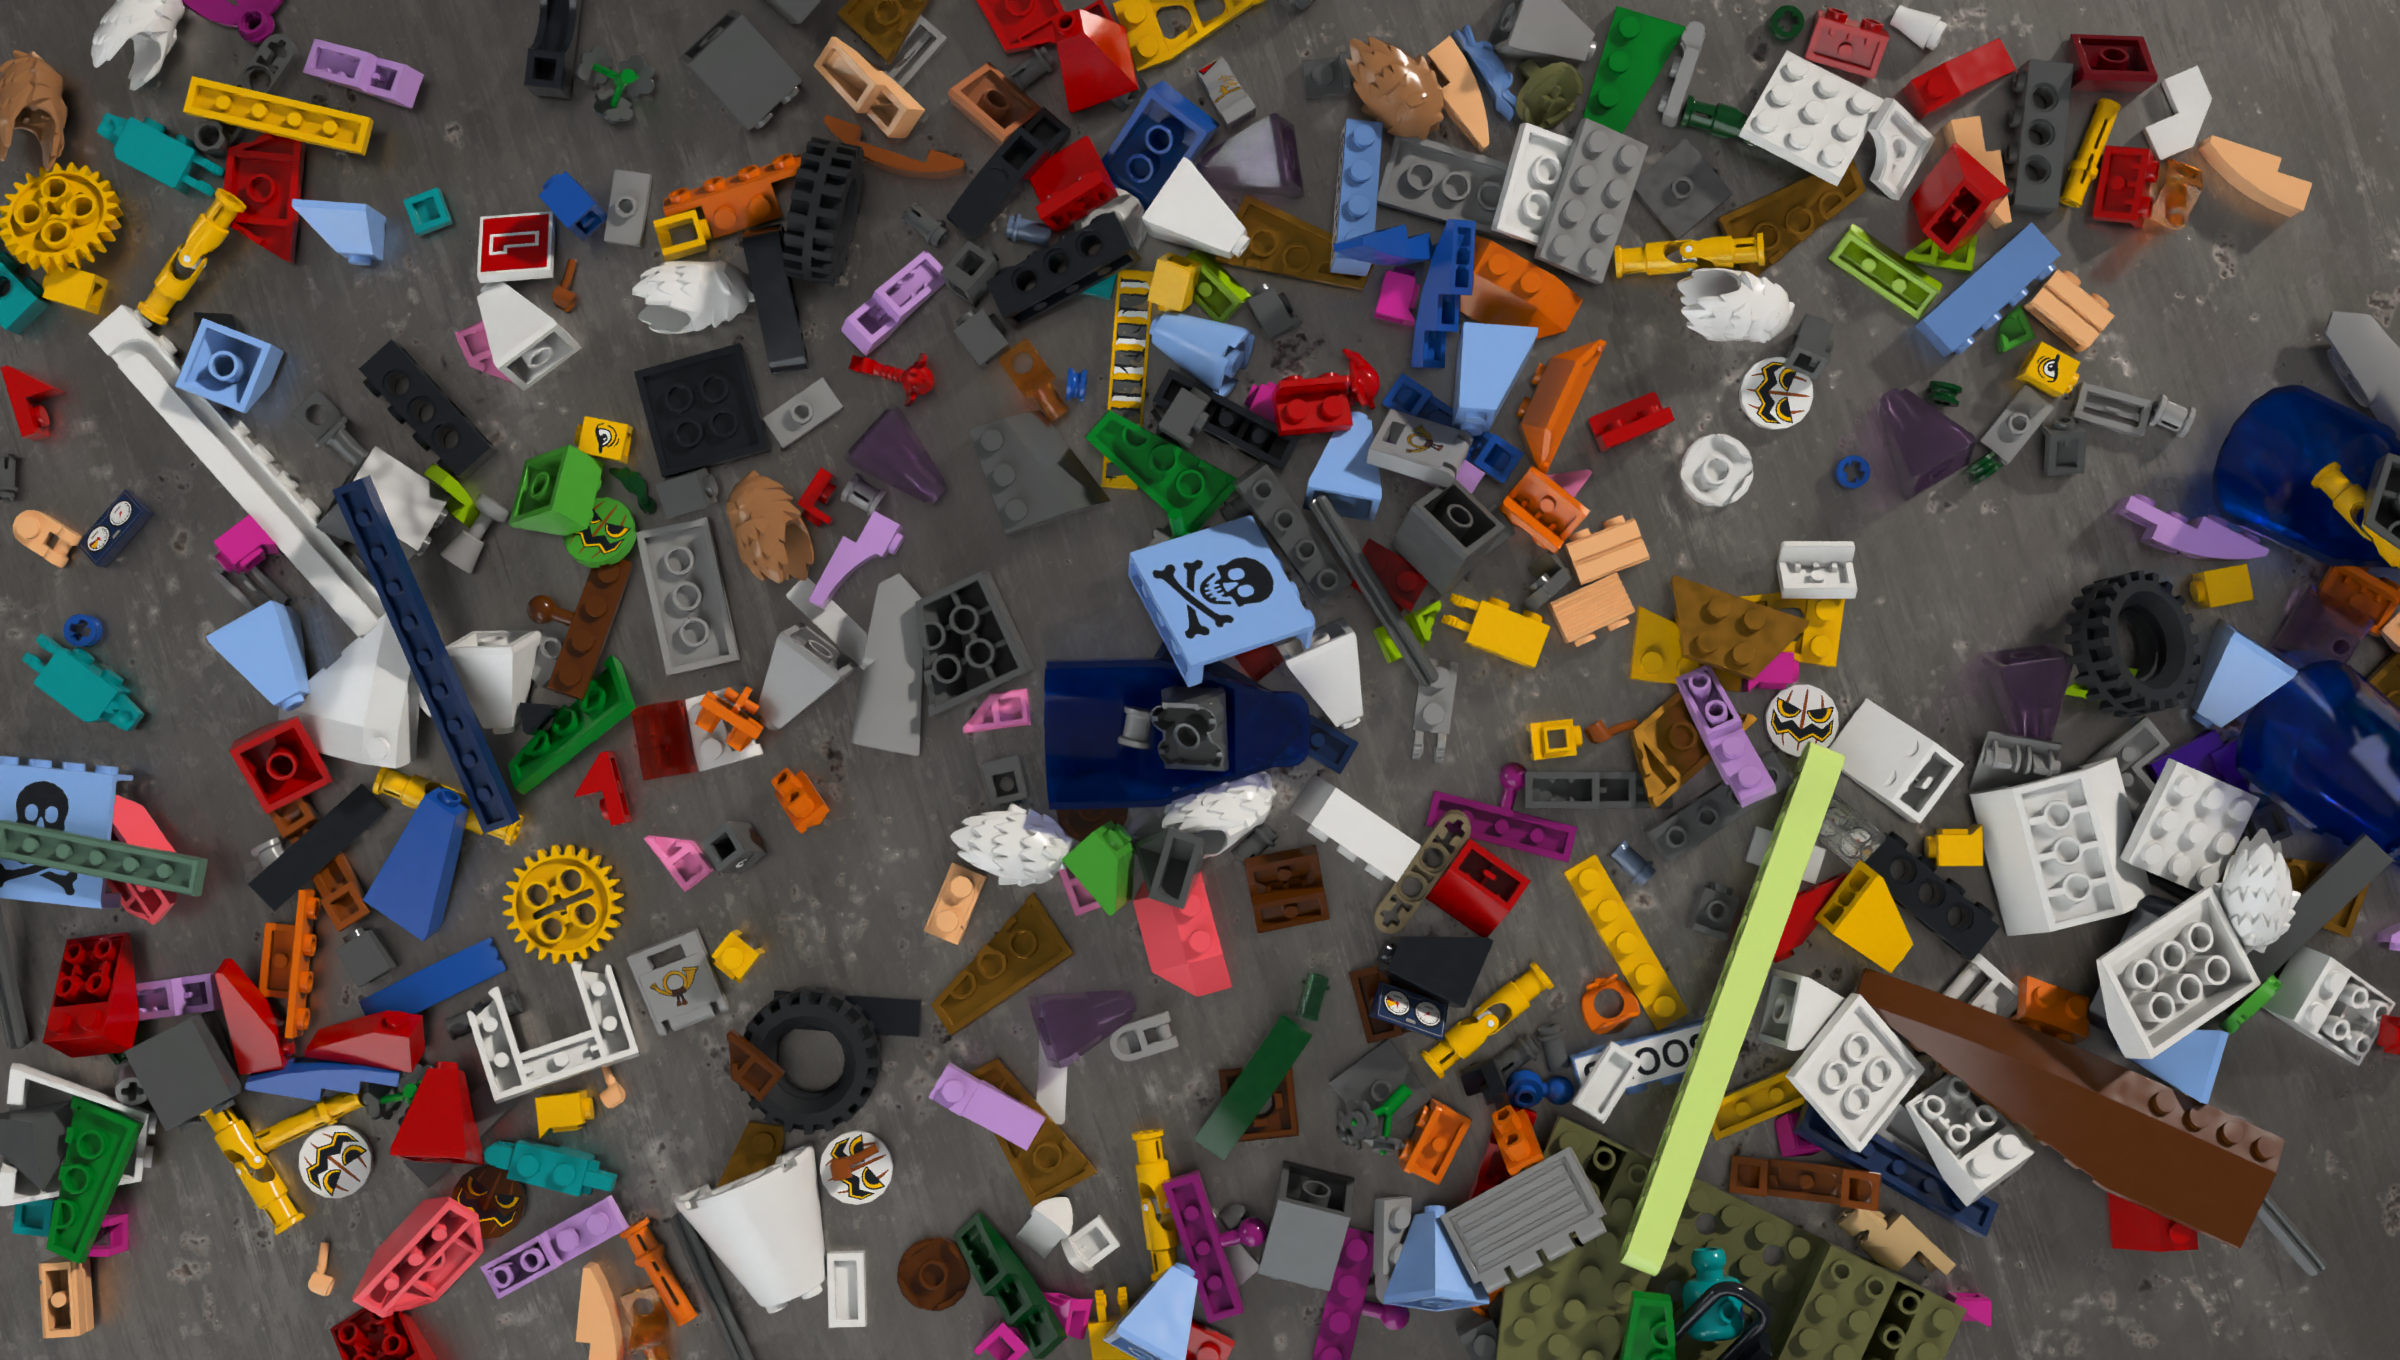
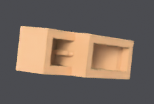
M1449 36L1428 52L1425 60L1430 70L1435 71L1436 77L1444 86L1442 88L1443 109L1476 151L1482 155L1487 151L1490 144L1483 98L1465 56L1452 37Z
M836 37L830 38L813 65L856 113L867 114L888 138H907L925 111L891 77Z
M1980 116L1950 120L1942 127L1947 150L1953 143L1957 142L2006 186L2001 150L1986 152ZM2008 195L1987 219L1994 229H2001L2012 222Z
M2214 135L2200 142L2198 150L2207 162L2229 184L2248 198L2288 217L2304 211L2312 183L2278 172L2281 157Z
M589 1262L582 1270L575 1342L590 1343L589 1360H624L622 1327L616 1302L598 1262Z

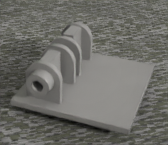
M1988 731L1969 785V791L1979 792L2003 785L2013 787L2050 778L2052 775H2059L2061 762L2057 761L2062 743Z

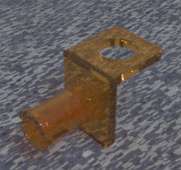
M2168 158L2165 163L2166 180L2153 202L2152 213L2149 219L2165 224L2171 230H2180L2187 225L2185 221H2189V214L2203 191L2202 171ZM2177 171H2182L2188 174L2191 178L2185 177L2179 174Z
M1023 339L999 356L998 361L1025 398L1033 395L1048 416L1049 421L1059 418L1069 409L1051 384L1056 378L1055 374L1047 367L1028 339ZM1021 352L1029 354L1033 360L1031 369L1026 373H1018L1012 367L1013 357Z
M650 1285L622 1294L620 1302L632 1329L628 1347L630 1354L643 1351L646 1360H671L664 1344L666 1342L669 1319L655 1286ZM639 1298H646L653 1303L654 1309L648 1315H639L633 1310L632 1304Z

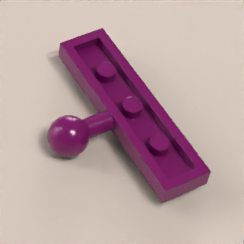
M1517 762L1507 763L1500 770L1499 781L1503 786V791L1498 807L1434 791L1425 826L1432 828L1445 812L1459 810L1464 812L1470 820V838L1569 863L1577 831L1575 826L1513 811L1517 791L1525 787V771H1527L1522 764ZM1457 820L1455 823L1448 821L1446 823L1448 832L1461 834L1463 832L1461 829L1462 821Z
M1199 1170L1164 1180L1162 1185L1189 1266L1195 1271L1194 1278L1198 1280L1197 1290L1208 1323L1244 1313L1245 1308L1225 1248L1240 1243L1249 1247L1261 1245L1266 1240L1268 1234L1266 1224L1257 1217H1249L1241 1222L1238 1229L1220 1234Z
M1348 1226L1330 1291H1328L1312 1360H1350L1361 1314L1381 1319L1384 1326L1391 1330H1400L1409 1322L1410 1312L1408 1307L1384 1305L1365 1300L1373 1266L1374 1232Z

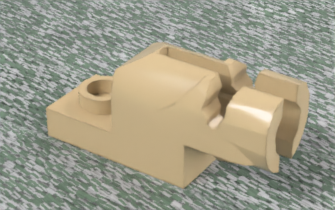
M1844 1207L1835 1218V1223L1850 1236L1858 1235L1856 1243L1882 1267L1899 1271L1917 1252L1919 1254L1915 1259L1931 1273L1937 1269L1947 1276L1956 1266L1904 1215L1895 1209L1886 1216L1880 1211Z

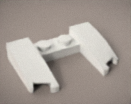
M573 961L571 963L592 1030L523 1053L519 1051L498 986L488 992L494 1000L481 1013L476 1016L471 1010L467 1012L496 1104L604 1066L605 1068L640 1056L611 965H606L605 974L582 971V961Z

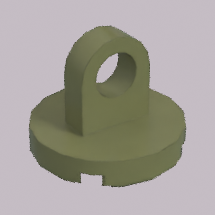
M1528 58L1516 66L1518 76L1524 84L1516 100V114L1524 123L1548 129L1562 122L1573 112L1576 107L1574 101L1577 95L1582 96L1584 80L1571 64L1558 62L1540 68L1532 59Z

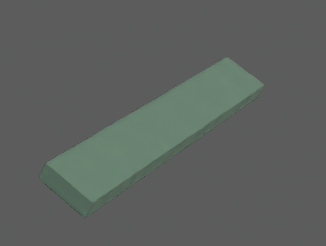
M0 820V858L191 896H202L208 862L206 858L21 822Z

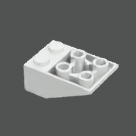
M1865 698L1828 748L1845 755L1841 772L1909 823L1920 824L1964 766L1961 761L1937 743Z
M2302 946L2290 957L2278 978L2282 983V987L2276 991V994L2262 1008L2287 1025L2355 1065L2360 1066L2379 1033L2382 1014L2390 1015L2396 1003L2331 956Z
M1947 1074L1906 1103L1905 1107L1942 1178L1968 1207L2019 1170L2035 1152L2000 1112L1966 1088L1968 1084L1957 1076Z

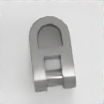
M1169 1011L1159 1012L1117 1027L1109 1041L1113 1055L1119 1060L1127 1062L1178 1047L1176 1035L1172 1036L1168 1024L1171 1022ZM1155 1028L1158 1040L1148 1043L1144 1030Z

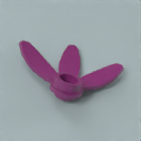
M182 0L189 9L207 20L229 27H238L240 36L249 43H261L273 33L275 23L271 15L283 2V0H235L238 4L235 6L227 0Z

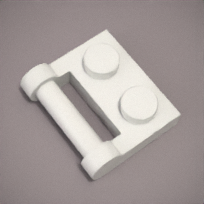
M742 683L730 686V688L741 694L745 689V685ZM727 688L712 692L725 701L728 700L723 697ZM705 694L680 701L699 772L763 754L761 743L757 744L754 738L741 752L734 750L733 747L724 742L729 735L726 721L722 718L712 734L695 724L699 711L702 708L699 704ZM743 708L740 709L741 711L748 714V711L744 710Z
M1978 953L1972 961L1968 960L1970 963L1942 994L1958 999L1982 972L1989 979L1970 999L1968 1004L2009 1018L2017 1009L2018 987Z

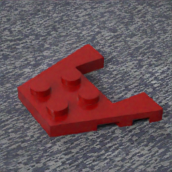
M976 0L1006 54L1056 44L1052 18L1065 12L1059 0ZM1098 0L1082 9L1115 22L1103 0Z

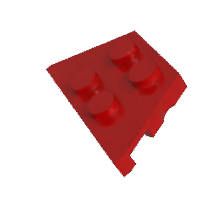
M266 133L258 136L253 142H243L227 149L224 190L235 195L246 205L244 212H238L229 226L284 261L294 263L299 213L292 207V199H301L306 142Z

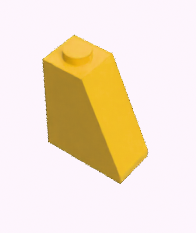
M1861 860L1857 862L1815 917L1833 935L1889 973L1893 972L1914 945L1884 878Z

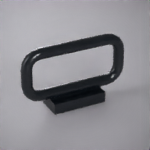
M1723 1281L1714 1284L1674 1323L1675 1342L1677 1343L1719 1299L1726 1296L1734 1297L1753 1309L1757 1314V1318L1716 1360H1769L1772 1357L1770 1335L1766 1332L1772 1320L1770 1306L1762 1297L1737 1282Z

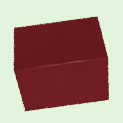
M2070 35L2069 63L2074 64L2071 91L2141 94L2157 82L2158 74L2143 36Z

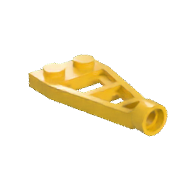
M1120 0L1112 4L1119 24L1123 25L1127 30L1132 59L1136 70L1141 74L1174 61L1252 6L1267 0H1223L1225 5L1223 13L1208 21L1200 20L1194 5L1196 0ZM1182 6L1188 10L1191 24L1186 31L1177 37L1168 39L1162 34L1156 14L1163 7Z
M1781 592L1741 596V598L1776 610L1786 608L1800 609L1803 613L1802 619L1808 620L1809 624L1800 634V638L1797 641H1792L1782 652H1794V661L1799 663L1836 667L1845 599L1782 598Z

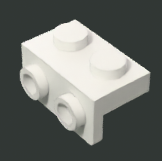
M1781 542L1776 565L1781 597L1791 599H1855L1858 588L1852 563L1855 552L1854 542Z

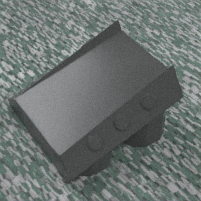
M1176 684L1160 690L1161 702L1152 709L1150 715L1153 725L1163 732V740L1158 745V752L1160 758L1164 761V768L1206 771L1228 770L1226 697L1223 686L1217 688L1181 687Z

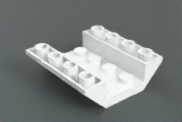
M2116 757L2078 766L2079 770L2013 787L2003 785L1969 794L1977 824H1983V849L2007 936L2053 932L2125 914L2136 909L2139 902L2145 896L2152 895L2146 870L2119 859L2132 834L2134 823Z

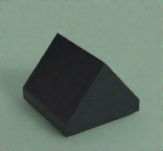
M520 702L523 732L527 735H536L539 730H543L555 717L560 708L557 705Z

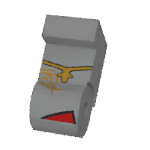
M1221 55L1195 70L1197 78L1206 92V97L1227 132L1256 116L1254 103L1246 95Z

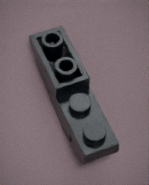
M1043 106L1024 127L1019 126L994 153L947 214L946 219L971 240L975 241L1022 192L1024 183L1071 135V129Z

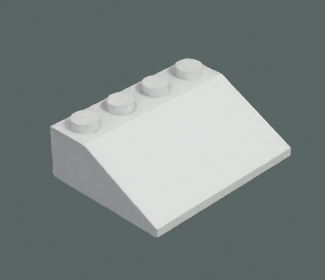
M2211 886L2205 887L2096 959L2108 1026L2124 1057L2131 1059H2153L2262 985Z

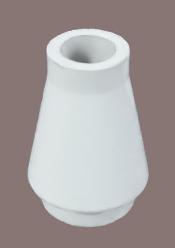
M1902 5L1898 7L1890 22V25L1896 27L1921 49L1928 48L1932 51L1936 49L1948 27V24L1941 21L1942 17L1906 8Z

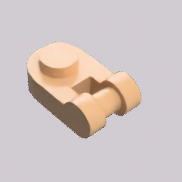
M26 510L20 513L13 523V534L16 540L60 568H64L69 560L67 555L72 546L77 547L82 539V536L46 513L36 510ZM55 534L59 537V540L54 548H52L48 544Z

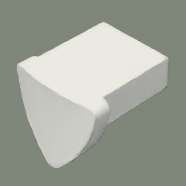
M1053 1197L1038 1203L1030 1211L1031 1217L1015 1236L1043 1259L1048 1256L1061 1239H1067L1071 1233L1073 1213L1067 1197Z
M1099 1214L1068 1236L1067 1239H1061L1062 1248L1069 1263L1083 1274H1088L1092 1271V1266L1117 1249L1121 1244Z

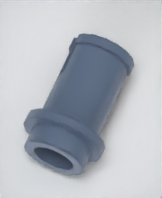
M1018 213L1017 217L1010 215L1005 237L1012 238L1011 242H1016V239L1048 248L1052 229L1047 224L1024 219L1022 214Z
M1625 840L1608 856L1632 878L1631 883L1633 884L1637 882L1640 886H1643L1656 872L1652 867L1653 862L1651 860L1649 862L1644 860Z

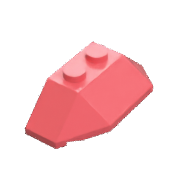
M115 794L111 840L177 853L143 805ZM107 879V884L112 892L122 893L121 904L126 912L140 919L147 920L152 925L159 923L176 903L178 894L176 892Z
M1201 871L1184 909L1148 898L1149 892L1144 880L1133 899V904L1152 973L1196 997L1232 988Z
M449 1196L424 1199L376 1249L353 1295L352 1301L382 1318L394 1315L396 1311L410 1310L437 1301L484 1252L479 1215Z

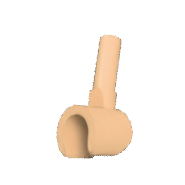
M602 1066L601 1070L608 1088L599 1093V1096L607 1108L613 1109L625 1100L626 1092L616 1082L610 1066L605 1068Z
M329 1242L320 1243L316 1271L312 1274L308 1283L310 1291L321 1296L330 1295L335 1283V1278L325 1275Z

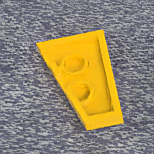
M1637 607L1629 679L1677 685L1675 678L1700 668L1704 664L1681 656L1680 632L1676 623L1643 607ZM1711 667L1724 691L1740 692L1742 677Z

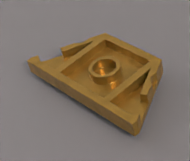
M1673 575L1670 581V588L1673 590L1676 608L1674 611L1676 625L1680 632L1681 656L1751 681L1801 634L1809 624L1808 620Z
M1679 690L1629 733L1649 806L1653 810L1658 808L1712 760ZM1737 712L1742 720L1744 731L1757 721L1755 716L1749 713L1744 715Z

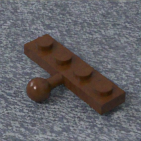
M621 559L613 565L605 564L599 565L601 568H591L575 613L556 607L554 600L546 595H537L529 601L527 614L533 622L546 624L550 621H555L570 626L547 686L549 690L584 701L633 570V562Z

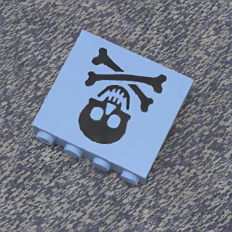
M1252 515L1130 552L1128 576L1188 687L1202 683L1204 665L1289 637L1296 636L1298 640H1301L1305 649L1311 647L1313 631L1316 629L1314 616L1309 609L1305 610L1300 601L1296 584L1293 581L1289 582L1284 573V566L1280 556L1273 554L1268 545V537L1262 527L1258 528Z
M0 756V820H10L111 840L116 783L133 781V775L118 774L119 767L96 765L95 772L85 771L86 764L62 762V768H52V760L29 759L28 765L19 764V757ZM0 858V898L98 909L120 908L122 893L106 891L107 879Z

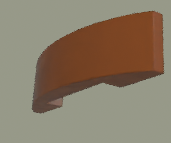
M825 115L823 122L831 134L839 142L862 147L865 162L877 168L901 176L920 179H945L966 174L968 167L965 160L930 149L926 162H922L864 143L862 140L865 133L861 126Z
M305 796L268 813L281 836L288 839L291 845L321 820V817ZM343 851L312 878L323 898L320 902L338 932L343 931L371 913L369 904L363 901L365 897L364 891Z
M1732 1155L1729 1192L1761 1197L1775 1196L1838 1204L1840 1207L1879 1211L1882 1173L1798 1160Z

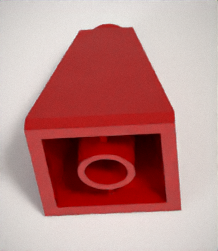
M1080 8L1070 12H1063L1057 17L1052 18L1056 50L1070 113L1139 89L1127 30L1123 25Z
M437 1061L435 1068H427L392 1143L390 1156L409 1162L484 1165V1154L465 1072L458 1070L459 1063Z

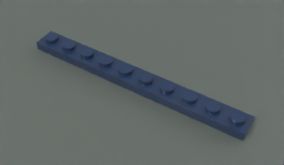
M370 475L333 489L332 491L483 834L514 824L520 820L519 814Z

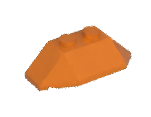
M1475 235L1472 295H1460L1459 312L1478 323L1538 327L1536 340L1565 333L1583 299L1553 274L1496 242Z
M1599 339L1553 356L1546 365L1539 363L1531 380V383L1536 385V388L1531 398L1524 396L1515 416L1521 418L1517 429L1530 464L1537 467L1545 475L1606 346V341Z

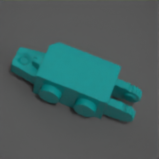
M109 113L104 115L96 132L115 145L113 150L116 159L186 196L191 187L210 197L213 196L215 189L202 180H196V177L202 167L206 171L223 177L225 169L207 160L206 156L196 151L197 146L194 141L179 133L175 139L165 135L166 127L148 117H145L142 123L131 116L127 120Z
M39 634L35 639L36 642L53 656L48 663L30 652H26L21 658L27 665L39 673L33 684L86 723L110 722L125 731H133L143 718L144 713L128 698L131 692L122 686L124 680L109 669L105 668L102 671L92 663L95 660L94 657L79 647L74 649L64 648L47 635Z
M525 1137L516 1143H505L499 1140L485 1148L486 1151L483 1152L485 1154L483 1156L485 1158L484 1161H487V1164L508 1170L507 1179L577 1197L582 1194L591 1195L594 1188L611 1192L614 1190L618 1175L599 1169L600 1161L594 1160L595 1155L529 1137Z

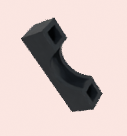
M540 0L538 29L533 45L528 48L524 86L533 95L570 99L581 0Z

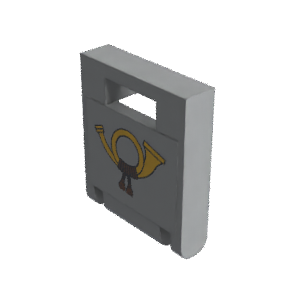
M1390 409L1369 447L1366 463L1442 487H1450L1468 455V451L1473 443V437L1468 432ZM1388 437H1390V442H1393V443H1396V444H1392V443L1386 442L1387 439H1388Z
M698 928L633 952L626 957L660 1037L668 1034L666 1020H669L671 1028L675 1032L715 1016L716 1011L712 1004L714 1001L717 1002L722 1013L730 1010L728 1000ZM681 944L686 957L654 969L655 964L651 955Z

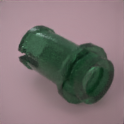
M1308 972L1307 977L1302 979V983L1305 985L1295 1013L1296 1016L1311 1021H1318L1325 991L1330 990L1328 977Z

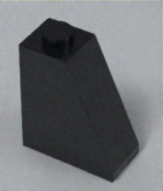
M1391 937L1389 941L1386 940L1382 944L1378 952L1377 960L1380 963L1377 971L1453 1008H1465L1494 940L1488 937Z

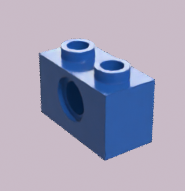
M567 171L561 175L555 174L550 177L542 187L544 191L538 195L561 222L582 241L607 220V213Z

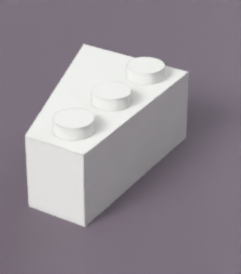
M1313 774L1290 808L1292 813L1310 824L1306 831L1324 843L1329 837L1339 844L1335 849L1337 852L1352 862L1355 861L1357 856L1367 862L1364 870L1380 881H1383L1385 876H1388L1395 882H1398L1421 848L1420 844L1315 774Z

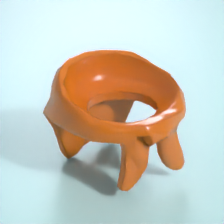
M1611 974L1607 978H1596L1591 984L1585 986L1587 991L1581 999L1582 1015L1591 1032L1595 1034L1610 1035L1621 1032L1629 1026L1634 1018L1640 1015L1639 1002L1634 992L1624 981L1616 979L1618 977L1617 974ZM1602 990H1615L1623 998L1624 1007L1618 1016L1604 1018L1596 1012L1594 999Z

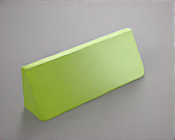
M1855 224L1850 225L1828 257L1829 260L1918 320L1942 288V283L1913 263L1904 261V257Z

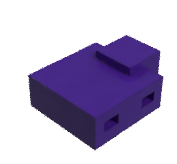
M2216 729L2202 731L2160 754L2143 766L2155 785L2168 758H2171L2248 793L2251 792L2244 778L2261 769L2244 737H2232L2222 742Z

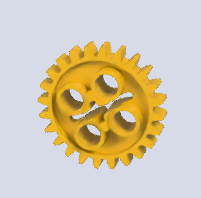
M70 162L64 171L58 163H55L52 172L49 173L41 166L39 167L40 176L35 178L31 174L26 173L28 183L23 185L15 182L13 184L18 191L16 195H4L10 205L0 206V212L4 216L0 218V228L2 229L0 237L5 242L4 245L11 255H15L21 264L27 262L32 270H36L42 265L46 273H50L54 266L57 265L61 272L65 273L69 263H73L77 269H81V259L86 258L92 263L95 262L92 253L95 250L106 253L107 250L102 243L104 241L115 242L116 238L111 230L121 229V225L117 220L118 217L123 215L118 206L121 203L110 182L104 180L99 171L92 174L87 165H84L78 171L74 163Z
M570 844L567 845L564 854H562L559 845H552L551 856L544 849L537 850L539 861L530 856L525 857L524 861L528 869L514 868L513 871L520 879L518 881L511 880L506 882L514 890L513 894L505 895L502 898L512 903V908L503 911V915L514 917V921L507 926V930L518 928L520 933L514 941L517 943L527 940L526 953H530L538 948V960H545L552 953L553 964H558L561 962L563 954H565L566 960L571 964L573 961H576L577 952L584 960L590 958L589 947L597 952L602 951L603 947L599 939L613 940L614 937L607 929L609 927L617 928L621 926V923L613 918L614 914L624 912L625 910L615 905V900L624 897V893L613 891V887L620 882V879H608L607 875L613 869L612 866L598 867L602 859L601 855H596L591 860H588V848H582L578 855H575V847ZM570 870L577 871L581 876V885L576 890H572L566 884L565 878ZM537 884L542 885L547 891V899L542 905L536 903L532 898V890ZM588 889L594 891L592 896L568 905L566 910L554 911L539 919L534 918L535 912L560 903L561 898L574 897ZM585 903L593 906L596 912L595 919L591 924L584 922L580 917V909ZM551 918L558 920L562 926V931L558 938H553L547 933L546 925Z

